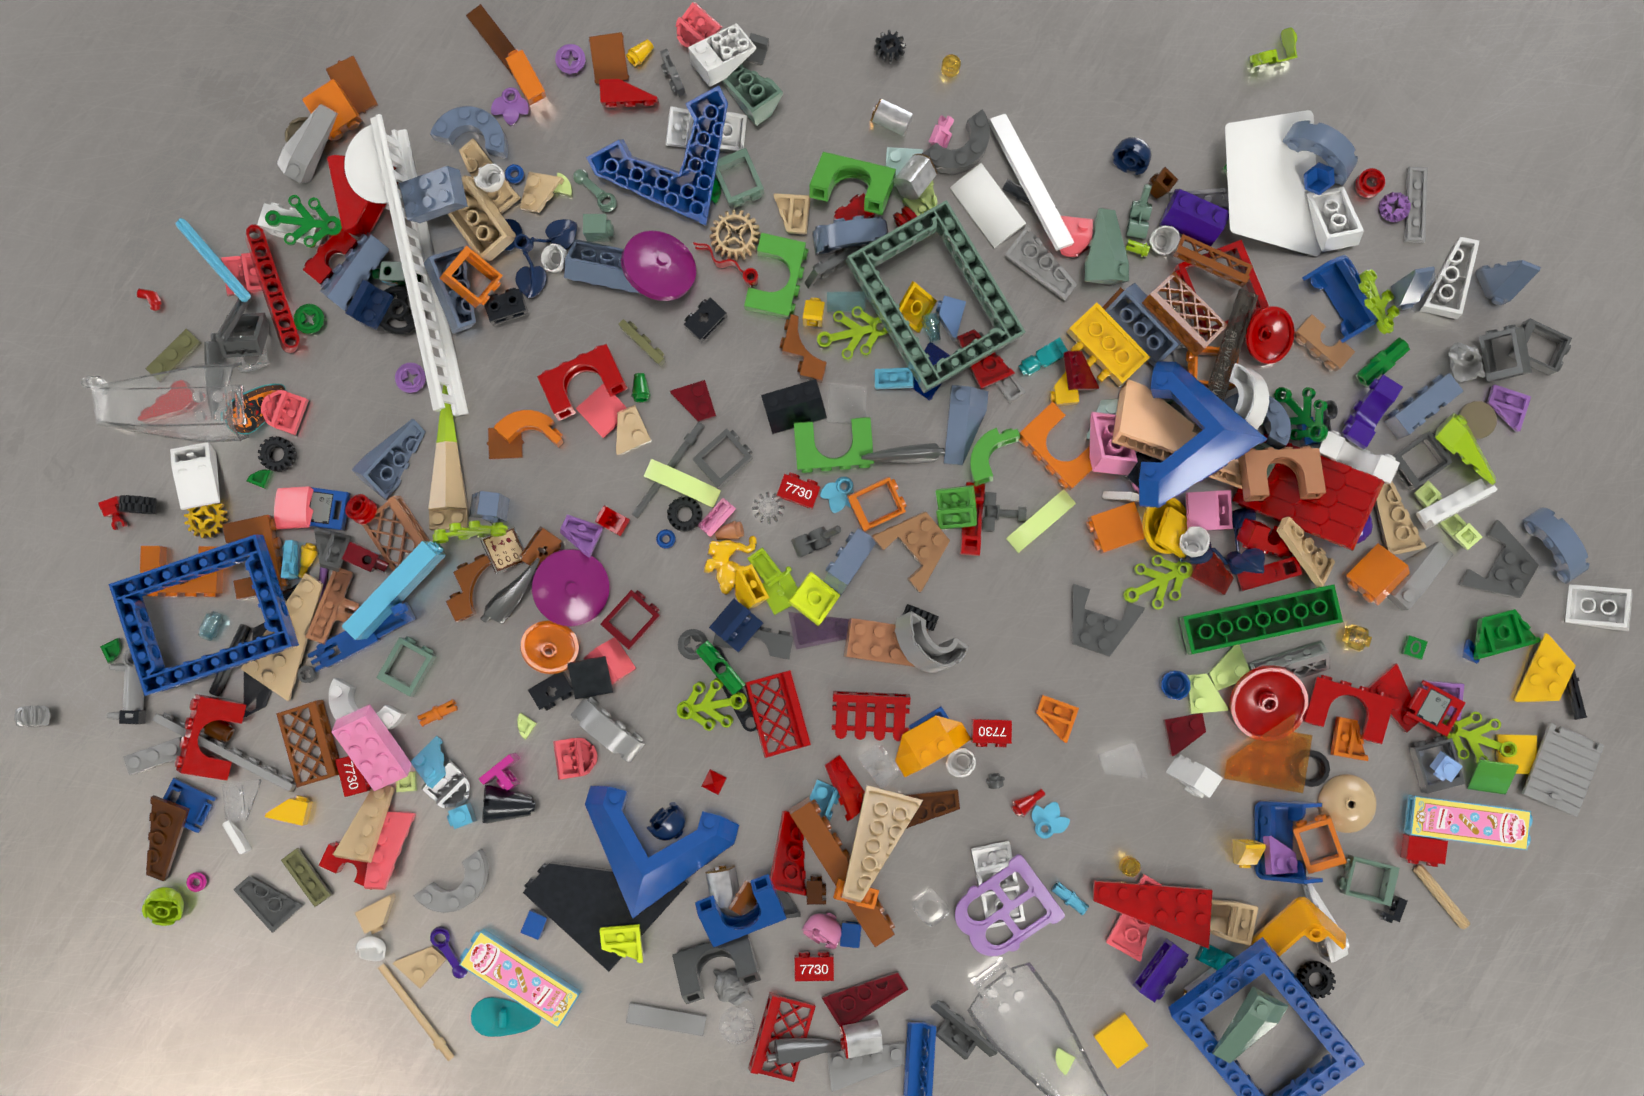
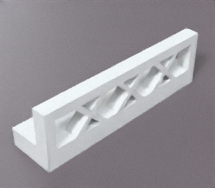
M1479 479L1417 512L1416 516L1424 529L1427 530L1489 497L1497 491L1495 485L1487 488L1482 479Z

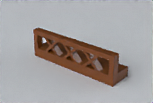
M1184 234L1181 236L1173 254L1174 257L1240 287L1247 284L1250 277L1249 273L1253 267L1251 264ZM1183 242L1190 243L1194 251L1183 247ZM1202 250L1208 251L1211 259L1198 252ZM1216 259H1226L1228 266L1217 262ZM1242 266L1246 268V271L1243 274L1235 270L1234 267Z

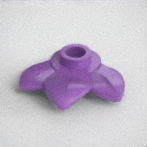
M513 87L506 88L502 92L501 97L496 98L491 106V114H503L504 120L509 125L517 122L519 114L526 115L529 112L527 101L521 98L519 91ZM510 95L515 96L513 100H508V97Z

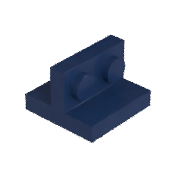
M363 279L345 314L360 324L377 330L394 296Z
M733 598L709 628L739 653L764 623Z

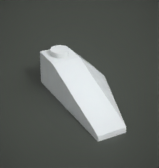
M1311 883L1303 884L1306 898L1337 925ZM1328 936L1324 940L1317 942L1320 957L1331 963L1348 955L1349 942L1347 937L1344 949L1340 948Z

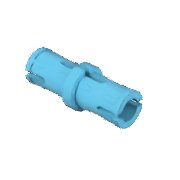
M1059 881L1052 887L1051 891L1064 901V904L1070 905L1080 915L1085 914L1088 910L1089 905L1077 897L1074 891L1071 892Z

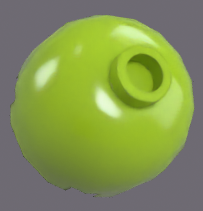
M159 887L151 891L145 898L142 914L146 919L147 917L152 919L151 923L155 925H173L176 920L181 919L184 901L178 891L168 887Z

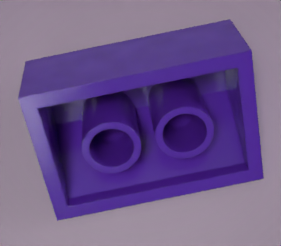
M1175 189L1159 225L1172 226L1179 231V234H1184L1211 247L1224 230L1229 219V211L1182 189Z
M1166 938L1133 983V986L1155 1003L1156 1000H1160L1165 994L1164 989L1166 986L1174 982L1179 968L1182 969L1187 964L1189 954Z

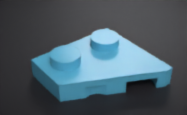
M438 736L410 761L430 788H433L446 775L443 764L444 753L441 752L440 748L442 739Z

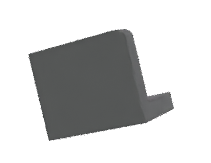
M751 33L749 39L756 46V50L746 61L763 65L769 47V38Z

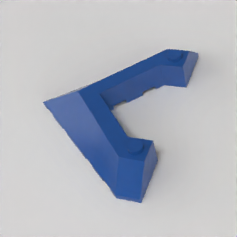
M719 85L685 103L694 120L680 172L632 156L624 139H620L586 157L595 175L706 225L728 108V101Z
M1157 361L1152 373L1153 398L1173 399L1202 431L1163 462H1141L1139 506L1160 508L1171 498L1184 493L1195 483L1203 481L1227 466L1230 461L1238 459L1257 444H1262L1267 440L1265 436L1177 362Z
M590 786L585 801L586 809L632 919L695 874L700 868L710 863L726 849L733 846L739 825L722 816L702 811L696 831L648 858L623 813L628 797L627 791L609 786Z

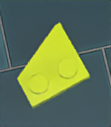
M640 924L600 928L602 950L615 952L624 958L627 956L636 959L638 963H643Z

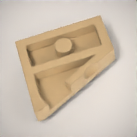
M529 172L520 209L540 213L545 207L546 202L554 195L552 192L559 184H563L564 179L558 176Z
M774 193V199L779 208L786 231L789 234L807 235L811 200L809 195Z
M635 405L617 412V455L651 441Z
M433 945L393 962V965L421 989L447 959Z

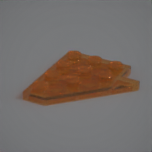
M1292 715L1227 759L1224 779L1303 793L1313 735L1293 732L1295 715Z

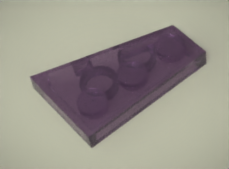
M788 612L796 650L846 639L849 619L826 616L822 623L817 626L802 613Z

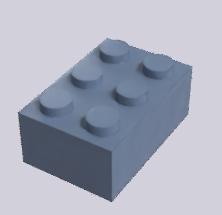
M445 166L399 183L406 217L409 221L423 223L468 207L459 169Z

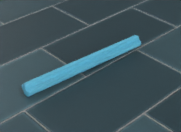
M178 219L175 223L176 227L242 302H247L251 298L250 293L185 219Z

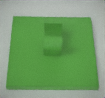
M1479 759L1467 789L1506 795L1519 766Z

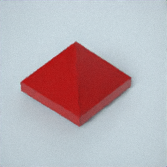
M710 769L701 787L719 795L727 777Z

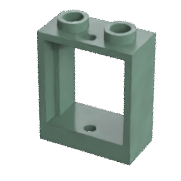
M746 148L718 159L715 175L729 208H738L750 199L755 201L762 197L764 188ZM746 161L757 187L731 197L721 171Z
M406 636V638L399 637L376 678L407 696L414 697L437 656L432 654V649L424 645L421 648L416 645V640ZM403 645L426 657L411 686L388 673Z
M1348 854V858H1346L1347 863L1343 864L1344 876L1339 881L1340 893L1391 906L1400 868ZM1356 862L1385 869L1379 897L1349 890Z

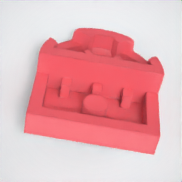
M692 2L684 15L679 17L676 22L677 39L687 48L720 32L723 28L696 2Z
M1061 216L1074 241L1071 246L1060 249L1061 254L1067 257H1078L1089 249V243L1093 234V219Z
M277 390V392L264 398L261 405V413L268 425L296 435L309 400L284 390Z
M571 738L553 741L558 780L585 776L596 765V749L586 739Z

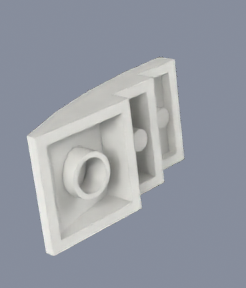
M670 106L665 145L687 148L694 124L688 109ZM732 112L726 113L720 152L734 153L744 148L747 115Z
M1009 841L971 848L978 886L1008 866L1009 860L1013 858ZM1016 872L999 883V886L1010 900H1014L1021 895ZM988 890L980 895L985 919L1003 907V903L993 890ZM1022 904L1009 913L1015 923L1025 921ZM999 919L988 928L1006 925V923Z

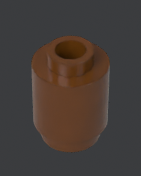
M223 720L212 721L203 727L205 734L226 743L232 738L235 731L230 724Z

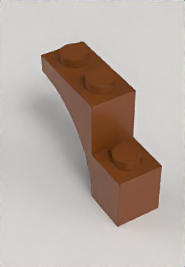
M791 314L790 319H786L784 330H787L785 338L782 337L779 348L782 349L783 355L803 359V361H799L797 372H800V378L806 380L816 379L817 382L822 383L827 362L816 358L804 347L798 333L799 316Z
M481 554L474 558V562L460 564L457 566L458 570L453 572L463 592L453 593L449 596L450 599L446 601L455 622H461L476 615L473 604V591L481 573L493 564L490 555L485 556V554Z

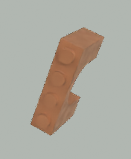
M1304 446L1300 449L1284 447L1280 450H1275L1273 447L1263 450L1251 448L1249 452L1238 458L1244 501H1263L1270 495L1267 468L1273 463L1284 464L1293 470L1298 481L1300 499H1319L1326 493L1319 448H1312L1311 446Z

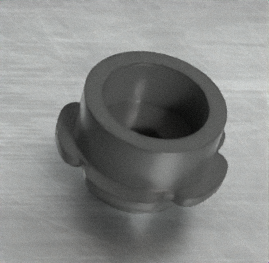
M993 773L989 775L986 782L990 789H997L1004 786L1003 781L1005 778L1000 776L999 773Z

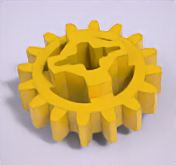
M218 503L187 509L189 514H184V517L188 518V521L184 522V524L190 525L188 531H194V536H201V538L206 539L208 535L209 538H214V533L221 534L219 529L223 528V522L228 521L223 516L227 514V511L221 510L224 505ZM208 516L212 517V519L203 520L200 517Z

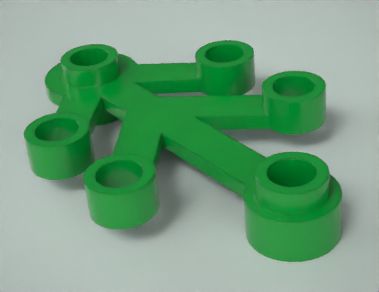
M291 195L288 202L292 207L296 208L303 218L280 215L275 210H270L265 215V221L271 227H277L281 223L301 226L293 233H287L284 236V241L289 246L295 245L299 238L313 228L321 229L313 236L308 235L304 238V244L308 248L315 247L316 243L327 234L334 236L342 230L340 219L335 216H329L322 208L319 199L315 197L309 199L308 205L312 210H316L322 220L314 219L302 205L301 199L297 195ZM297 198L298 203L292 204V199ZM313 201L318 202V205L316 207L311 206V203ZM271 215H276V219L274 221H271L269 219ZM334 222L335 227L329 228V223ZM289 236L294 237L292 242H287ZM313 239V244L308 245L307 240Z
M1279 387L1274 393L1275 400L1286 403L1298 416L1289 417L1291 425L1305 424L1309 428L1308 430L1292 429L1290 439L1299 441L1302 438L1310 437L1314 442H1322L1328 435V429L1323 424V412L1327 409L1326 401L1318 399L1314 402L1313 407L1316 410L1315 422L1311 419L1312 399L1316 395V391L1313 388L1306 387L1302 391V396L1304 397L1303 409L1292 398L1290 389Z

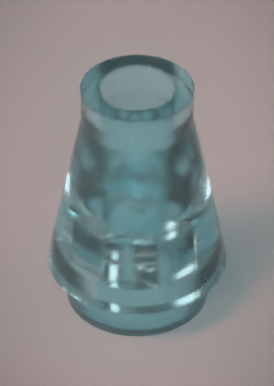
M937 313L923 315L921 322L930 342L940 340V318L937 316Z

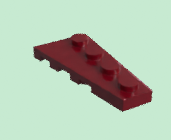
M895 972L822 996V1000L840 1027L857 1023L907 991L908 987L900 974Z

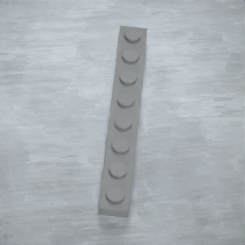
M165 712L163 715L155 714L154 722L185 737V722L181 721L179 724L173 721L175 717ZM200 731L198 744L289 792H294L296 784L292 783L294 779L284 774L281 777L275 774L277 770L267 765L263 768L258 765V760L252 757L246 759L241 756V751L235 748L229 750L224 747L225 743L216 739L212 741L208 739L207 734Z

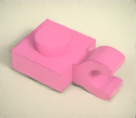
M943 115L939 117V125H935L929 143L932 145L938 143L943 148H947L952 133L949 132L954 122L952 117L947 116L945 118Z

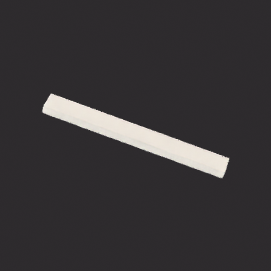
M1002 114L990 118L989 125L1055 250L1071 246L1074 241L1007 115Z

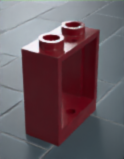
M630 590L600 624L628 650H631L661 617L658 613L660 609L653 603L650 605L644 601L646 597L638 590L636 592ZM633 597L653 616L630 640L611 621Z

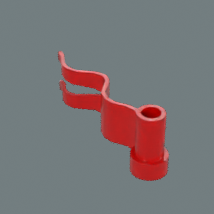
M693 242L695 246L703 247H695L696 250H706L711 253L716 267H736L749 287L754 288L758 285V273L754 268H747L743 271L735 260L716 261L709 245Z

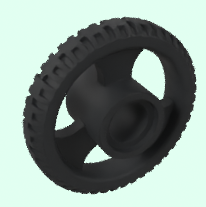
M396 285L385 289L384 291L391 295L396 293L397 299L392 300L380 326L387 332L397 335L407 334L415 330L411 309L405 303L409 297L407 287ZM403 306V311L400 314H396V308ZM393 317L398 321H406V326L393 327L387 324V321Z

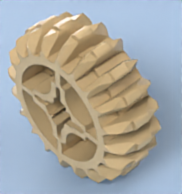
M734 209L732 210L733 215H729V212L725 211L726 217L719 215L720 222L714 220L713 224L716 227L710 228V231L713 232L709 235L710 239L713 240L711 245L716 246L714 249L716 253L721 251L720 257L722 258L727 254V259H731L734 256L735 261H738V256H741L745 260V253L752 256L750 249L757 250L754 244H759V239L757 238L761 236V233L757 231L759 225H754L756 220L755 218L750 219L749 213L743 217L742 210H740L739 215H736V210ZM731 222H740L744 225L741 224L735 227L731 225ZM723 227H725L728 234L724 238L725 240L721 242L720 233ZM749 229L751 236L746 244L742 237L746 230ZM731 231L735 234H738L739 239L736 237H732ZM732 244H736V245H738L740 248H739V249H730V248H728V247H726V246H730V245H732Z

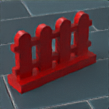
M833 691V702L837 703L832 706V711H836V724H832V730H835V735L839 739L845 738L847 731H855V737L858 740H862L866 737V731L874 732V738L878 741L885 738V732L893 733L894 740L901 741L902 734L909 731V728L905 727L906 714H910V708H906V705H910V694ZM848 703H856V706H848ZM867 703L875 704V707L867 706ZM887 704H894V707H887ZM848 711H855V725H847ZM867 712H875L874 726H866ZM886 713H894L893 727H886Z

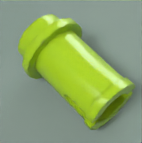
M1129 239L1127 243L1129 245L1126 246L1125 250L1139 254L1143 258V256L1147 257L1151 246L1147 245L1148 243L1143 244Z

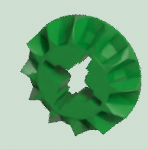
M304 304L296 310L294 323L296 328L304 334H313L320 331V328L324 325L325 316L318 306ZM305 313L311 317L314 315L312 319L314 321V325L309 322L306 323L307 318Z

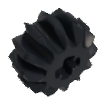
M888 30L887 35L881 32V38L877 37L875 39L877 43L874 45V50L877 51L876 56H882V62L889 59L890 64L893 58L899 61L900 56L905 54L903 50L906 48V43H903L904 37H898L897 31L894 35L891 34V30Z

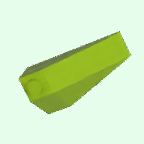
M1453 413L1437 427L1435 438L1451 453L1455 454L1458 452L1466 465L1473 464V469L1476 473L1494 485L1496 477L1467 425L1468 421L1459 414L1457 416Z

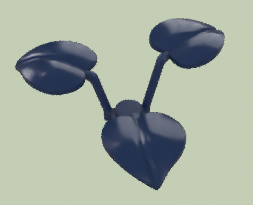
M505 219L516 234V237L504 250L511 251L516 246L523 252L530 267L524 266L520 268L515 277L517 287L527 298H533L538 295L544 288L547 280L544 268L541 266L534 267L528 255V252L533 249L534 242H551V244H558L568 249L575 241L578 226L576 222L568 219L553 221L545 229L549 239H538L534 237L529 238L522 234V227L516 220Z
M1247 508L1232 511L1236 551L1230 552L1226 559L1216 548H1211L1212 544L1210 542L1208 550L1202 556L1190 557L1186 555L1185 558H1180V562L1202 564L1208 562L1214 552L1223 561L1224 565L1228 564L1232 574H1240L1243 571L1264 573V552L1257 548H1250L1241 554L1239 541L1236 539L1238 529H1241L1245 518L1256 521V512Z

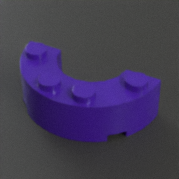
M1384 374L1379 379L1375 378L1369 386V392L1362 401L1359 399L1353 407L1355 412L1353 415L1350 414L1344 422L1346 426L1341 432L1343 434L1342 437L1361 449L1368 447L1376 433L1374 431L1375 427L1387 409L1395 402L1403 386Z

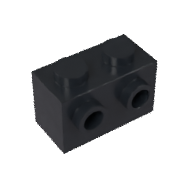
M516 288L507 289L505 293L500 295L491 294L488 301L484 304L489 322L492 325L529 314L523 294L520 289Z

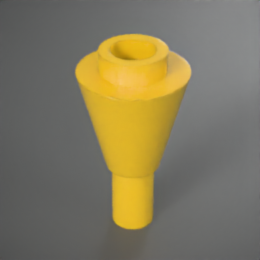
M312 543L301 545L299 578H303L317 557V545Z

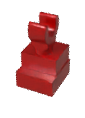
M120 496L98 502L103 516L112 517L111 526L113 530H118L117 523L119 521L123 527H127L126 520L120 515L123 512L119 511Z

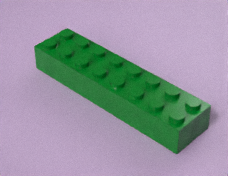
M1335 584L1179 617L1187 655L1343 622Z

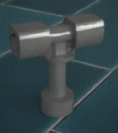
M985 492L983 507H986L985 517H983L982 531L994 532L995 520H999V517L1017 518V522L1026 521V507L1018 506V510L1000 509V505H996V493Z

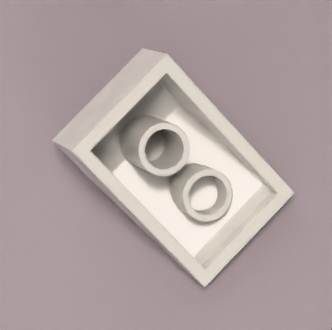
M1344 187L1326 190L1321 195L1315 193L1307 194L1316 239L1322 252L1359 245L1364 230Z
M1569 584L1565 623L1629 631L1632 590Z

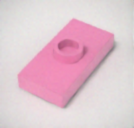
M722 498L699 523L698 527L711 537L736 508Z

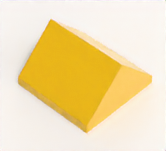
M911 282L899 304V310L905 320L909 321L911 330L920 333L937 300L917 283Z

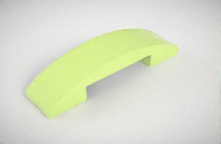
M651 459L644 474V477L714 508L721 490L653 459Z
M1429 480L1413 493L1423 508L1443 499L1441 497L1442 494ZM1458 514L1438 524L1466 550H1469L1482 538L1477 530L1470 523L1466 524Z
M1063 489L1010 534L1006 540L1019 553L1076 504L1075 501Z

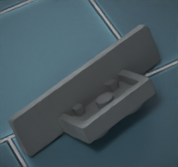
M938 1000L931 1005V1008L945 1019L937 1030L936 1036L964 1060L968 1059L976 1046L989 1057L999 1052L992 1041L982 1037L979 1030L975 1027H970L961 1015L955 1014L950 1010L948 1004Z

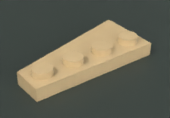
M474 138L459 150L471 177L478 175L480 167L486 164H494ZM506 178L498 191L493 193L486 192L501 214L520 199Z

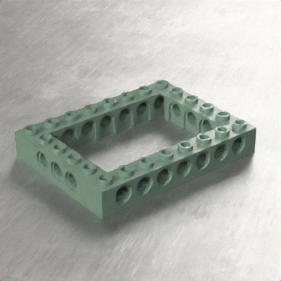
M947 200L854 252L846 259L848 267L924 393L1022 337L1026 332ZM938 232L993 324L994 329L990 330L980 339H974L963 349H957L945 359L943 357L935 365H932L929 360L930 356L924 352L919 343V338L915 337L909 327V321H906L899 310V304L895 303L889 293L890 289L886 288L879 276V271H876L874 267L933 233Z

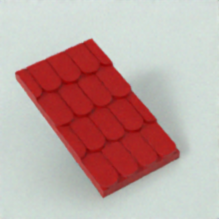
M1289 442L1287 443V446H1286V447H1293V449H1300V447L1295 446V445H1293L1292 443H1289ZM1320 456L1326 493L1319 499H1300L1295 473L1288 466L1276 463L1267 479L1270 494L1263 501H1244L1243 489L1238 488L1232 500L1237 505L1254 510L1279 522L1285 517H1290L1304 532L1353 551L1385 482L1374 475Z

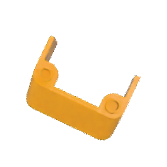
M1298 897L1252 937L1251 945L1263 937L1280 957L1305 935L1313 942H1320L1328 936L1340 948L1344 949L1346 947V933L1308 898Z

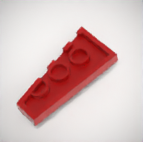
M782 811L770 878L775 889L778 891L807 896L805 889L806 871H804L805 851H803L804 835L788 811Z

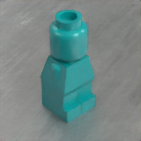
M1059 337L1037 350L1035 356L1030 355L1023 359L1018 368L1023 376L1026 374L1032 375L1039 371L1041 367L1046 368L1064 358L1063 353L1068 350Z

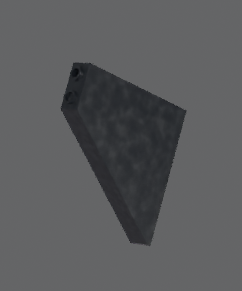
M550 862L548 865L544 863L537 871L539 875L535 879L531 877L524 885L526 889L523 894L610 972L622 956L617 955L615 952L602 950L600 928L640 924L642 936L688 885L689 881L686 879L633 919L612 869L560 862Z

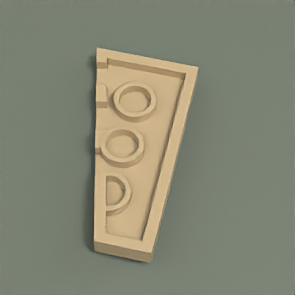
M1392 481L1391 484L1383 485L1375 502L1385 549L1396 555L1427 548L1425 543L1422 542L1416 526L1413 525L1408 510L1402 504V499Z
M1290 517L1283 518L1276 531L1317 588L1323 587L1335 561L1332 558H1327L1325 556L1326 552L1322 548L1318 549L1314 545L1315 541L1311 537L1307 538L1304 535V530Z
M385 786L376 791L371 788L333 854L335 857L371 863L394 793L392 786Z

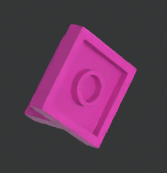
M516 753L507 755L478 778L479 781L484 785L498 778L496 781L502 789L506 788L508 791L515 788L520 783L508 768L516 763L520 757Z

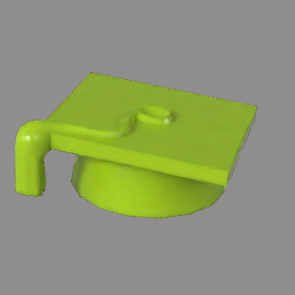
M787 566L786 571L782 572L784 577L771 587H768L765 582L762 583L770 597L766 601L774 615L792 606L788 601L798 589L790 574L792 571L790 566Z

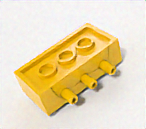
M1097 302L1066 332L1076 342L1070 351H1080L1083 349L1089 355V358L1086 360L1089 367L1096 363L1103 370L1097 376L1100 382H1103L1109 376L1120 387L1150 358Z

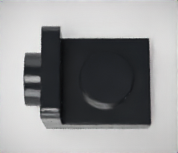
M1395 896L1392 899L1391 906H1388L1389 913L1377 910L1376 913L1382 915L1381 919L1392 923L1393 920L1400 922L1408 900Z

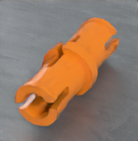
M451 699L440 706L432 707L430 711L418 715L417 718L421 720L419 722L421 726L424 727L437 719L441 720L443 716L457 711L458 707L455 706V701Z

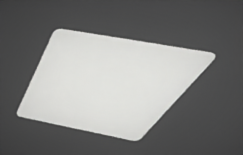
M1310 110L1226 124L1225 138L1231 232L1315 257L1319 256L1321 250L1316 239L1307 194L1312 192L1305 190L1304 173L1316 165V154L1309 151L1297 153L1282 142L1294 123L1310 120V124H1314L1313 113Z

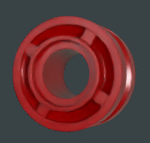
M1366 169L1356 178L1355 190L1363 198L1375 197L1383 190L1385 177L1377 169ZM1366 180L1372 181L1373 187L1368 186Z
M907 206L901 208V214L899 212L893 214L897 227L917 217Z
M357 494L348 501L345 512L356 523L364 525L375 517L377 505L365 495Z

